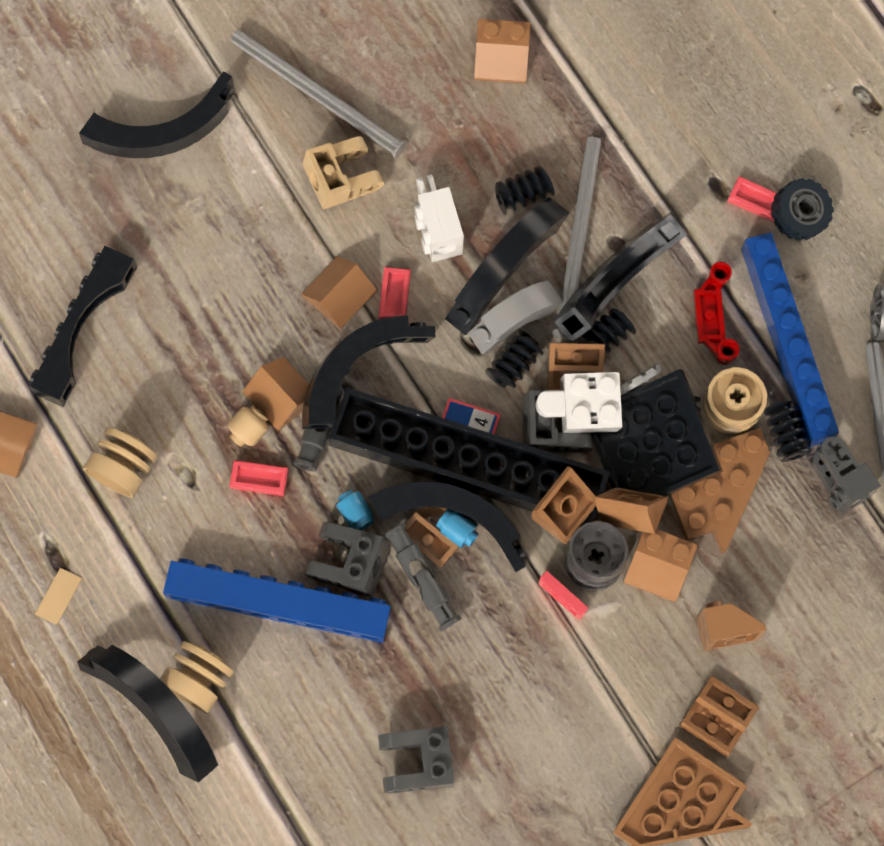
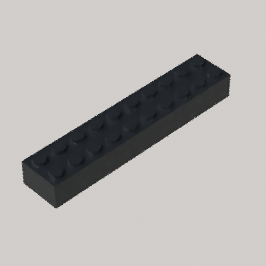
M348 387L336 416V424L333 425L329 436L331 447L442 483L453 484L476 494L532 512L567 467L573 469L595 496L604 493L610 475L609 471ZM597 507L593 509L581 526L586 523L595 522L598 512Z

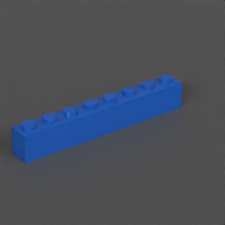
M772 232L747 238L741 251L793 406L800 409L796 412V415L803 419L799 424L800 427H805L806 429L803 432V436L809 438V441L806 442L807 448L820 445L825 439L836 437L839 434V430Z
M179 558L178 562L170 561L163 594L167 599L384 643L391 612V606L386 605L385 600L370 598L369 601L358 599L359 596L357 594L343 592L341 596L332 594L331 589L316 586L315 590L304 588V584L296 581H288L287 584L278 583L276 578L261 575L260 579L249 577L250 573L242 570H233V573L222 571V567L213 564H206V567L196 566L194 561Z

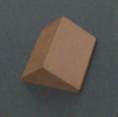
M337 256L301 293V296L337 327L342 329L373 297L377 289L357 264Z
M281 357L261 366L242 392L279 432L303 411L304 399L309 384L284 357Z
M567 467L533 509L531 519L562 543L567 544L576 530L596 507V496L573 469Z
M614 488L596 496L595 504L602 522L609 523L614 527L655 534L668 497Z

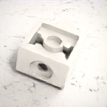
M430 174L426 175L429 192H426L422 177L416 178L419 195L418 205H414L416 214L414 215L417 230H421L423 239H421L424 254L430 255L431 262L462 255L464 235L450 188L446 187L437 190L433 176Z
M619 372L564 374L560 378V390H545L540 393L535 404L536 410L543 417H562L563 433L617 432L622 428Z

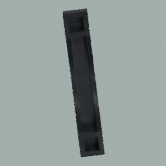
M104 246L101 253L98 252L92 261L93 269L89 276L85 275L79 287L81 291L77 299L71 300L67 309L68 316L64 323H59L52 346L48 345L43 353V363L39 370L35 369L30 377V388L34 395L61 407H64L76 384L73 374V352L82 326L100 304L112 296L125 291L137 268L134 258L107 246Z

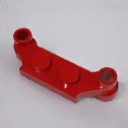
M717 262L711 267L709 277L702 287L693 291L697 343L704 344L717 357L719 363L727 365L737 358L740 348L735 340L726 339L721 288L730 280L732 269L725 262ZM723 352L729 353L730 356L724 355Z

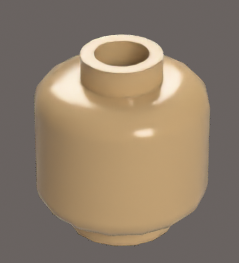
M253 405L250 408L242 407L228 423V428L232 432L229 437L241 447L244 444L255 446L269 429L266 423L268 418Z

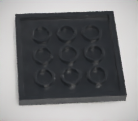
M678 369L621 395L622 428L617 432H590L604 470L610 472L608 481L611 489L621 488L668 496L723 472L682 369Z

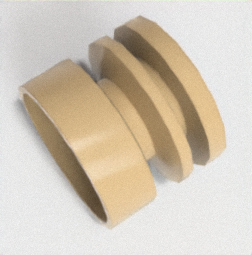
M108 427L103 433L107 440L101 439L97 443L106 454L91 453L83 470L90 477L109 489L126 497L134 498L142 484L141 478L134 471L148 473L150 467L145 462L154 463L157 455L136 437Z
M183 641L180 649L189 657L186 658L175 653L174 659L182 666L181 670L167 667L160 680L164 682L177 698L199 711L209 714L218 699L215 693L209 689L211 684L216 687L225 688L226 683L217 675L220 674L230 679L234 672L220 657L211 651Z

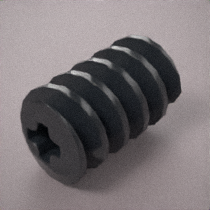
M536 166L534 173L528 169L524 172V176L520 173L516 174L514 180L508 177L505 179V184L501 181L495 183L496 200L504 215H507L506 206H509L513 211L517 210L516 202H519L523 208L526 207V198H529L533 204L536 203V194L544 200L546 198V190L552 196L555 195L552 181L541 166Z
M613 308L609 310V316L606 314L602 315L600 322L595 321L591 329L575 339V343L605 344V352L610 353L609 343L618 347L619 341L617 337L626 341L628 337L625 331L628 330L630 333L636 334V329L623 312Z
M519 329V335L513 336L512 343H508L505 346L506 352L501 351L498 354L499 360H493L491 363L493 368L485 370L488 377L502 388L506 386L515 388L516 384L512 379H523L519 372L520 369L529 372L530 368L526 362L535 364L537 361L533 354L535 353L540 356L544 354L538 342L524 330Z
M783 401L764 409V414L770 417L767 420V425L773 427L770 430V434L772 437H777L773 444L775 447H780L776 454L778 457L783 458L780 460L781 462L802 458L812 451V448H803L802 446L809 441V438L799 436L806 429L805 427L796 426L803 419L802 417H793V414L800 409L799 407H790L792 401Z

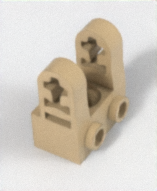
M358 136L335 144L330 142L306 150L302 165L323 210L371 194L384 186L381 175L377 170L349 179L340 170V164L358 159L368 152V147L363 137Z

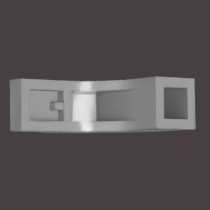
M549 281L533 284L516 292L481 317L482 321L468 332V335L482 355L488 354L520 327L534 320L546 318L563 301Z

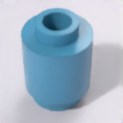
M349 490L338 497L340 502L336 507L349 528L362 531L374 523L372 518L373 512L360 491L354 493L352 490Z
M450 509L442 515L436 525L441 529V534L460 548H463L465 545L470 547L479 535L476 532L478 528L476 524L461 513Z

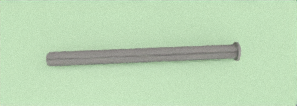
M240 30L234 32L231 37L233 44L393 154L392 157L394 159H397L407 145L406 140H399Z
M590 136L586 141L561 296L563 303L560 305L559 312L578 289L601 145V139L598 137ZM558 326L556 329H553L552 334L554 336L568 339Z
M870 342L867 343L865 348L884 485V362L881 343Z

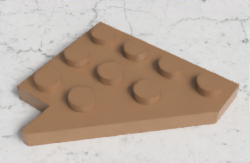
M760 428L713 444L723 472L669 495L687 541L713 532L721 554L726 552L770 455Z
M675 737L612 834L630 846H658L750 828L753 823L732 810L747 785Z

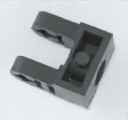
M529 390L522 398L523 444L547 452L583 453L592 450V435L584 433H558L557 428H555L554 417L539 415L535 404L538 396L543 392L542 390Z
M829 437L825 439L819 450L812 457V467L830 495L828 499L835 510H840L842 515L869 500L881 487V484L866 462L859 465L840 438ZM828 445H830V447L832 448L837 447L839 449L838 452L836 453L834 450L829 448ZM820 460L823 461V463H824L823 465H820V464H819V461H820Z
M323 522L319 533L320 538L350 547L344 568H339L316 561H309L305 575L316 581L345 588L347 591L373 598L390 545L383 536L330 522Z
M448 726L378 735L380 751L420 747L422 752L423 773L383 778L385 794L454 787Z

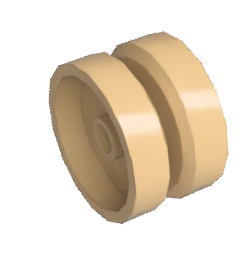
M733 367L722 370L714 376L703 397L702 409L705 419L714 429L723 434L738 435L746 433L756 425L767 404V391L757 374L748 369Z

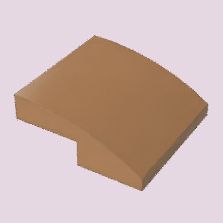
M550 343L547 390H560V378L564 374L603 373L605 344Z
M0 411V473L15 478L20 476L26 453L32 446L38 426L37 423Z
M421 507L406 522L407 527L405 530L412 542L418 544L422 553L442 568L460 548L441 534V529L436 526L448 509Z
M711 676L679 727L727 758L742 733L748 727L759 706Z

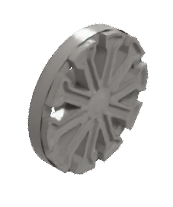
M656 364L620 384V394L622 395L651 381L652 377L662 372V368L659 364Z

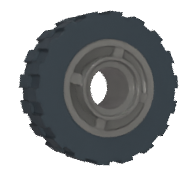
M804 178L790 182L775 194L774 201L771 204V215L774 218L775 226L780 229L779 231L782 234L787 235L788 238H794L799 241L802 239L808 240L818 235L829 226L828 224L833 218L834 207H832L833 201L828 195L829 192L820 183H816L811 179L804 180ZM799 205L805 209V214L801 212Z

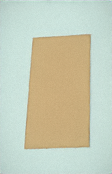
M60 568L35 615L57 625L82 578Z

